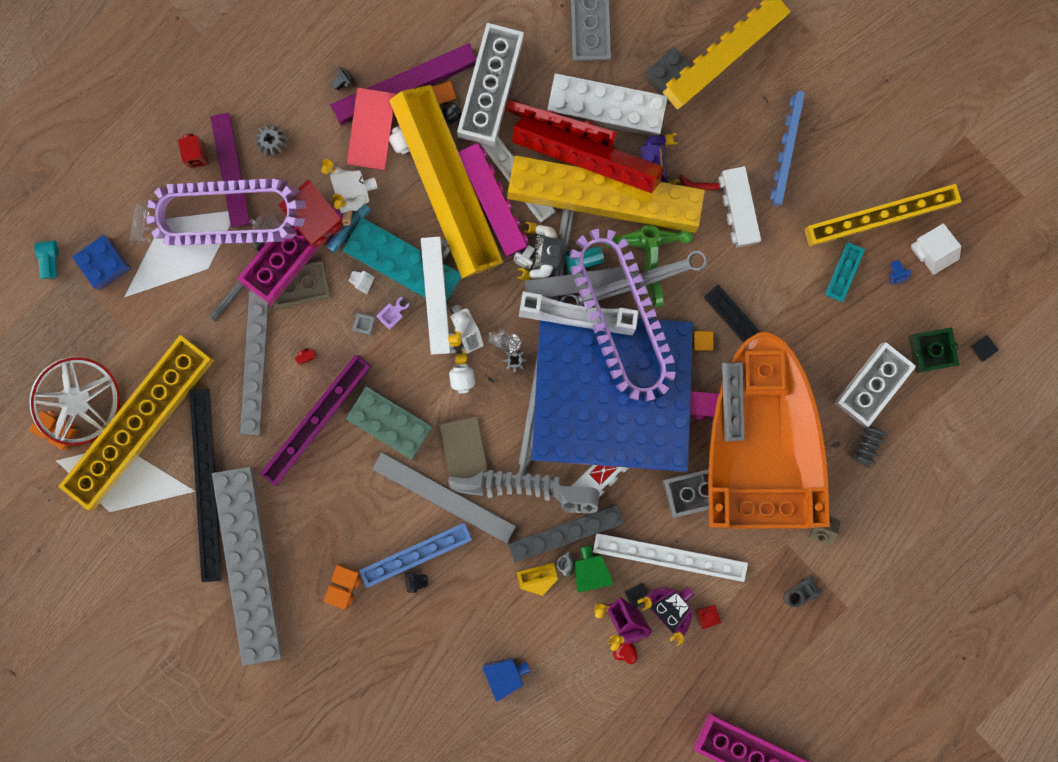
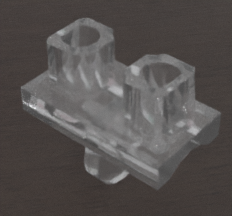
M270 213L264 225H261L264 219L261 215L258 216L256 221L253 219L249 220L253 224L251 230H257L258 228L265 230L269 227L276 229L282 225V222L273 213Z
M499 329V333H489L488 343L494 344L495 348L504 352L512 353V351H517L522 346L521 338L506 330Z

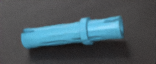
M364 204L352 214L350 225H343L341 230L325 246L335 253L344 241H348V237L356 228L361 217L365 218L372 210Z

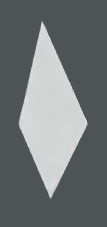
M228 211L168 218L166 223L176 233L227 231L230 226ZM154 237L125 297L207 270L220 244L166 245L163 244L164 239H156Z
M84 454L56 460V462L69 473ZM138 456L100 504L109 512L196 491Z

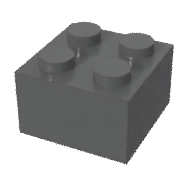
M673 47L645 72L644 78L660 95H664L663 91L668 88L665 84L674 77L677 80L681 77L679 72L686 66L690 68L692 66Z

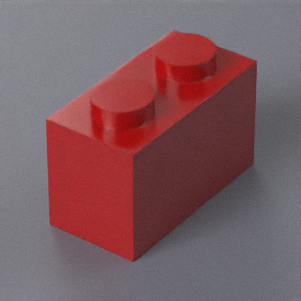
M185 134L182 136L183 138L177 139L182 162L190 169L209 165L205 143L197 135Z

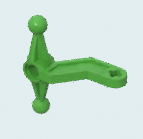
M646 225L638 231L619 237L615 234L611 241L618 245L624 238L629 246L639 247L645 251L646 271L658 268L659 246L678 240L685 244L690 243L693 239V233L687 231H680L679 233L663 231L653 225ZM660 281L647 285L653 308L662 307L663 292Z

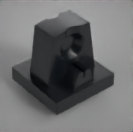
M341 67L337 69L338 72L336 74L338 77L331 82L335 90H339L343 86L348 88L350 85H356L350 72Z
M405 573L407 592L417 593L418 589L427 587V575Z

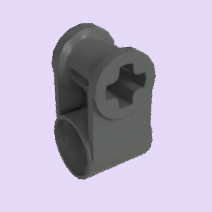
M810 575L784 593L783 599L789 606L800 607L809 600L819 596L822 590L818 589L813 581L814 577ZM793 593H796L798 596V600L795 603L790 601V596Z

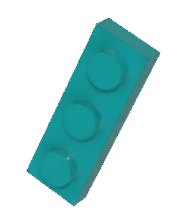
M849 242L845 244L824 294L825 296L841 303L844 301L865 249Z

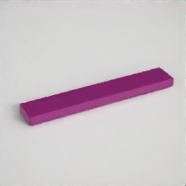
M230 113L210 116L222 181L242 180ZM245 193L225 194L231 228L251 225Z

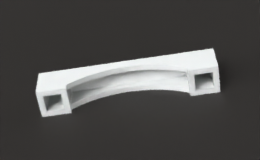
M522 293L518 317L593 329L592 326L594 324L601 323L599 317L590 322L588 314L597 312L596 308L591 307L586 310L584 306L559 302L543 297L541 294ZM601 308L610 332L633 336L637 324V310Z

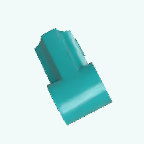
M57 241L35 242L34 250L39 261L40 279L58 278L56 257L59 255Z
M600 246L585 250L583 256L585 268L604 262ZM570 252L564 254L568 273L572 274L570 268L578 266L579 259H569Z

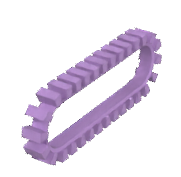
M283 179L167 184V188L159 187L154 192L160 200H149L147 207L155 209V216H146L147 224L158 225L159 228H156L151 233L156 239H164L163 244L284 242V239H292L297 235L291 226H303L305 218L296 217L297 209H306L305 201L294 200L293 198L300 193V190L296 186H289V181ZM277 192L284 198L287 205L286 219L276 229L176 233L169 228L165 219L166 207L175 197Z
M599 229L591 230L589 234L592 241L588 243L582 235L576 241V244L583 248L582 251L578 252L572 249L569 259H579V265L570 268L571 273L574 276L582 272L583 277L576 278L575 283L577 288L584 283L587 285L588 289H582L579 293L582 299L589 294L591 295L592 300L585 301L583 304L586 310L593 306L596 308L597 312L589 313L588 316L590 322L598 317L601 321L600 324H594L592 327L595 333L604 329L606 335L598 336L597 340L599 345L607 340L610 344L609 347L601 348L604 356L613 352L615 358L607 359L606 363L608 368L616 363L619 370L610 371L613 379L622 375L624 382L616 385L618 390L623 392L627 386L633 390L628 398L635 401L639 398V392H645V401L656 399L652 390L657 388L661 395L665 394L669 388L662 384L664 378L671 381L675 378V372H666L665 364L674 363L673 356L669 355L663 359L661 353L668 352L670 349L667 343L658 347L657 341L666 339L663 332L656 336L653 334L652 330L661 328L659 320L651 325L649 324L648 319L657 316L654 309L647 313L644 311L643 307L652 305L650 297L642 302L640 301L639 296L646 295L648 292L645 286L638 290L635 288V284L642 283L643 279L641 274L633 279L630 273L637 272L639 269L636 263L629 267L626 265V262L632 261L634 256L632 251L623 256L621 249L629 244L624 238L618 245L611 241L616 233L615 231L608 229L605 238H599ZM592 244H608L618 255L661 366L660 378L650 388L636 387L627 378L583 264L584 252Z

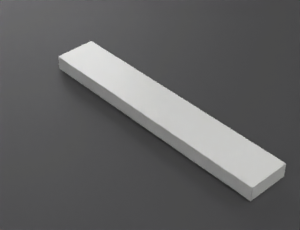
M497 137L495 147L479 143L481 147H484L487 155L510 183L514 156L501 139ZM524 202L540 223H543L556 213L553 207Z
M441 237L421 238L431 354L451 353L450 343L448 342L449 327Z

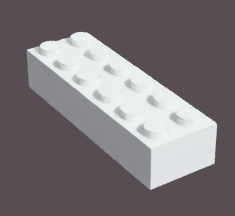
M490 23L486 24L457 130L458 138L495 147L523 45L524 32Z
M555 73L547 112L551 110L561 116L581 122L588 121L596 126L646 136H659L667 97Z

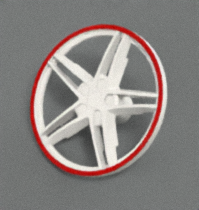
M84 357L63 358L47 366L35 380L30 393V412L35 425L49 439L71 446L87 444L95 441L118 413L120 406L119 388L113 375L100 363ZM68 363L70 364L74 386H70L67 369ZM73 363L91 365L103 373L105 377L80 388ZM62 366L64 390L61 392H38L44 378L51 371ZM106 381L109 382L108 384H106L102 388H99L90 395L87 392ZM111 386L113 405L108 419L105 420L88 401ZM36 397H58L59 403L36 400ZM36 404L62 408L54 434L42 424L37 413ZM88 409L104 423L102 427L85 414ZM68 414L70 415V418L65 426V429L61 437H58L64 424V421L66 419V416ZM77 414L99 429L84 438H64Z

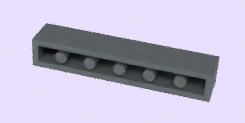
M615 504L595 513H590L508 543V546L516 563L624 524L618 505Z

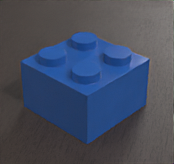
M102 235L72 256L90 284L97 290L103 289L131 269L112 240L105 235Z

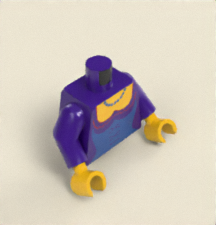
M671 133L665 136L648 137L645 146L640 148L641 158L664 166L661 182L675 185L681 183L678 179L668 182L666 177L664 144H678V142L673 141V136L677 134Z

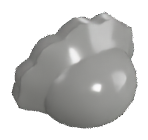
M567 552L557 560V568L564 576H570L573 573L575 567L573 554Z

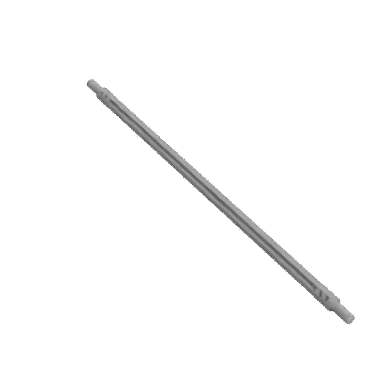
M563 209L558 237L562 239L559 266L552 271L551 277L563 276L564 254L568 251L574 211ZM559 296L548 297L549 299L559 301ZM537 362L518 463L520 464L519 473H522L523 476H526L527 467L530 466L532 455Z

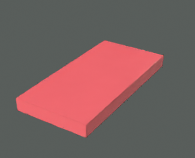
M357 87L347 164L385 170L393 108L389 100L396 96V93Z

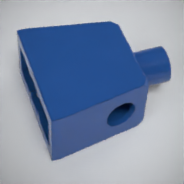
M513 658L486 663L482 666L496 702L523 686L521 676L531 673L527 661L516 666Z

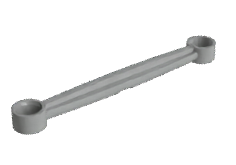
M693 251L685 260L640 273L643 282L635 284V288L638 289L690 269L702 271L708 265V258L701 251ZM696 254H700L704 258V264L700 268H695L691 265V259ZM625 278L594 290L597 300L601 301L629 292L631 289ZM567 294L562 297L560 302L565 303L568 298H575L578 306H584L583 303L592 300L590 294L583 299L581 296Z

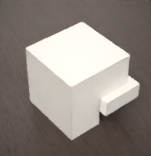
M944 223L919 237L915 243L911 244L913 252L921 262L925 261V265L933 275L960 259L961 245Z

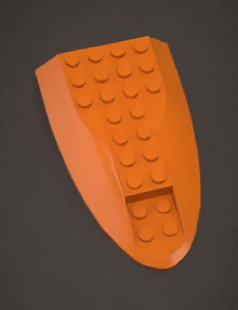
M768 332L757 333L741 345L732 362H743L745 440L724 441L723 382L717 399L709 453V528L811 529L830 527L825 446L820 418L808 378L794 352L786 342Z

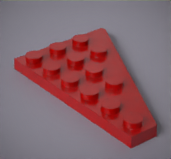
M508 100L505 106V111L521 118L525 116L613 148L617 132L595 126L591 122L577 121L561 116L551 110L547 112L524 105L517 100Z

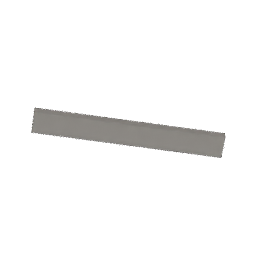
M384 453L380 454L372 469L505 543L508 542L516 528L515 525Z

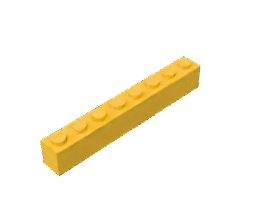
M763 0L760 3L762 7L759 10L754 8L750 11L745 22L741 19L733 26L735 30L732 33L728 30L720 37L722 41L718 45L714 42L706 49L708 53L705 56L700 54L693 60L694 66L691 68L686 66L679 72L680 78L676 80L674 77L665 84L668 88L663 91V94L677 110L791 12L782 0Z
M953 184L807 226L804 231L809 247H813L956 206L962 201L957 185Z

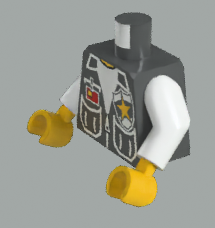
M525 222V224H529V230H523L525 233H537L534 261L531 271L519 268L518 271L523 272V274L517 278L528 281L530 278H548L552 271L559 266L562 239L557 238V232L552 227Z

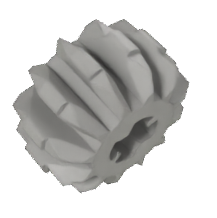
M266 124V130L260 127L259 131L261 134H255V137L259 140H256L254 144L259 146L258 151L260 153L264 151V155L268 156L271 152L272 156L275 157L277 150L279 153L283 152L280 148L281 146H287L283 142L287 139V136L282 135L284 132L282 128L277 130V125L274 124L270 128L269 124ZM269 137H273V139H275L272 140V144H269L267 142V140H269Z

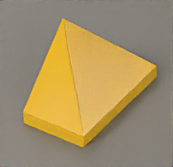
M554 562L517 572L520 588L541 596L558 580Z

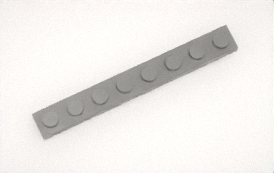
M250 290L240 434L261 435L269 305Z

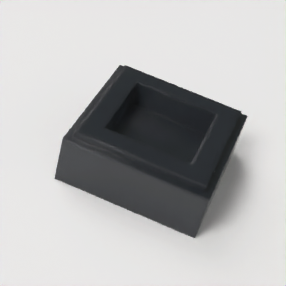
M985 335L970 346L981 362H984L998 351V348L988 335Z
M642 583L625 591L628 600L635 608L643 605L644 602L638 604L637 601L648 595Z

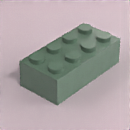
M367 386L346 418L349 422L411 460L415 458L433 426Z

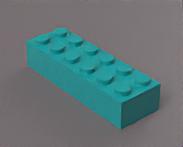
M361 217L342 251L426 299L422 251ZM443 264L446 303H448L462 277L458 271Z

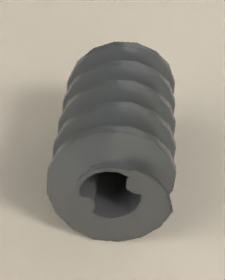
M871 425V428H864L867 435L860 436L864 442L857 443L861 449H854L858 456H851L853 461L871 468L869 464H876L872 457H879L875 450H882L878 443H885L881 437L889 435L885 431Z

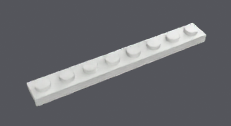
M596 533L593 547L594 553L741 582L745 581L748 566L747 562Z

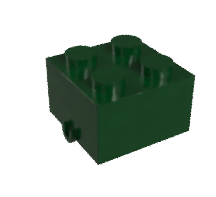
M952 327L909 335L916 373L959 366L957 355L958 343L955 342Z

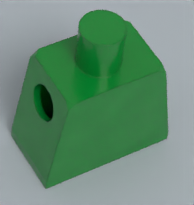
M591 545L580 547L582 559L575 560L577 593L613 585L602 555L593 556Z

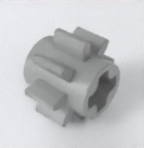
M516 349L513 350L512 354L506 352L508 359L503 360V362H508L506 369L508 370L511 367L514 373H516V368L518 367L523 370L524 368L521 364L522 362H527L526 359L521 358L524 352L517 354ZM512 356H513L514 358L517 357V356L519 357V359H518L519 364H518V365H516V364L511 365V364H510V363H511V359H510V358H511Z

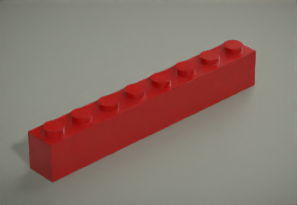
M525 116L514 126L512 143L651 194L661 183L664 166Z

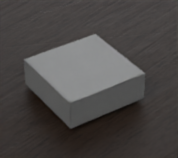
M357 312L352 331L371 336L376 317Z

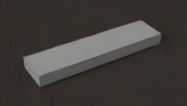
M743 362L722 363L724 441L745 440Z

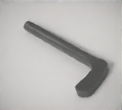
M263 242L254 243L253 247L259 253L265 244ZM239 281L209 317L215 321L244 286Z

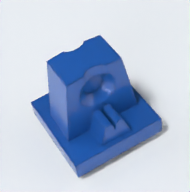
M899 260L891 262L890 267L893 273H890V285L909 280L912 273L911 270L903 269Z

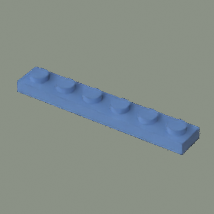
M797 91L790 98L789 107L792 108L791 114H788L786 117L785 126H788L787 133H783L781 144H784L783 152H779L777 162L780 163L779 170L775 171L774 175L776 187L775 189L772 188L770 200H773L772 206L780 207L783 202L805 92Z
M464 522L360 569L359 572L366 588L470 542L472 538Z

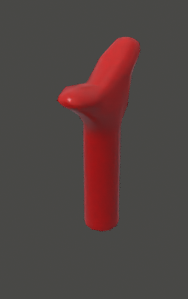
M682 174L680 175V181L683 186L702 190H719V183L692 182Z

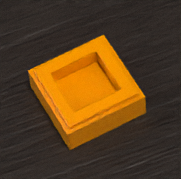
M694 331V351H713L714 332Z

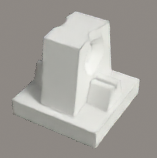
M528 245L523 253L520 251L516 252L513 261L524 269L530 270L534 261L530 257L534 253L535 248Z
M352 271L348 281L355 285L356 289L367 294L375 277L365 271H362V273Z

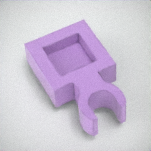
M403 297L397 300L394 307L389 303L376 315L389 330L403 318L400 312L408 309L410 306L409 303L404 307L400 306V302L404 299Z

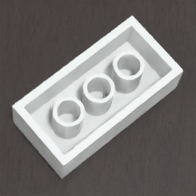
M881 343L834 404L863 427H869L916 366L888 343Z

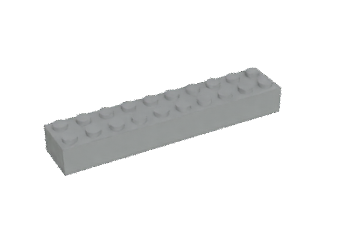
M246 467L212 473L242 666L282 659L284 651L254 467Z

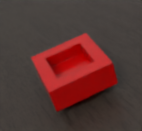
M306 348L298 352L299 356L295 357V360L301 366L317 358V355L313 349L309 350Z
M715 604L696 610L702 629L721 624Z

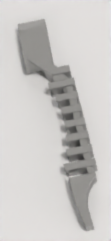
M488 470V472L481 471L474 477H449L448 480L451 491L483 496L486 485L487 496L492 498L494 486L497 487V495L503 494L504 487H507V494H512L513 487L516 488L517 494H522V488H526V495H531L532 489H535L536 497H540L541 491H544L545 500L555 497L561 503L562 510L566 512L595 513L598 511L599 490L592 487L561 486L560 477H555L553 481L550 475L541 477V475L536 474L534 477L531 474H526V476H523L522 473L512 475V472L503 474V471L494 473L493 470Z

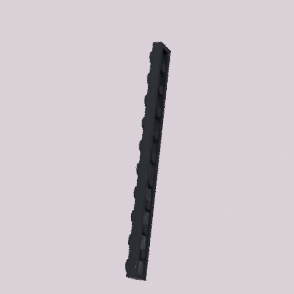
M210 389L189 390L201 582L222 581L218 510L212 473H215Z

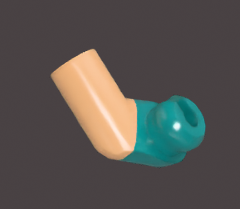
M352 210L342 213L341 220L343 225H350L353 214Z

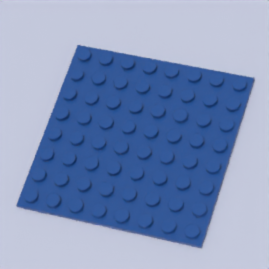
M637 318L636 330L633 336L610 332L628 380L636 387L650 388L659 380L661 366L642 318ZM648 319L650 325H651L652 323H654L655 321L659 320V319ZM540 320L531 460L688 472L693 322L659 320L661 328L652 331L654 336L661 332L664 333L666 339L657 341L658 347L666 343L668 344L670 351L661 353L663 359L669 355L673 356L674 363L665 364L666 372H675V378L672 381L664 378L662 384L669 388L665 394L661 395L657 388H655L652 392L656 399L645 401V392H639V398L635 401L628 398L633 389L627 386L623 392H620L616 385L624 382L622 375L615 379L611 376L610 371L619 370L617 363L608 368L606 360L615 357L613 352L606 356L602 353L601 348L610 346L608 340L599 345L597 337L606 335L604 331L600 330L595 333L594 329Z

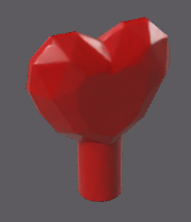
M633 642L628 644L620 643L618 650L613 651V657L618 661L624 660L632 665L638 659L637 650Z

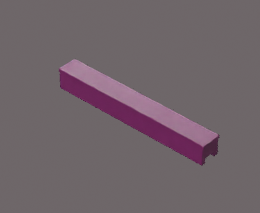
M470 43L366 89L391 92L397 95L404 90L417 89L418 87L433 85L474 67L477 60ZM356 93L330 104L340 125L353 120Z
M354 355L262 470L260 475L270 481L272 485L278 486L370 371L372 366L360 356Z

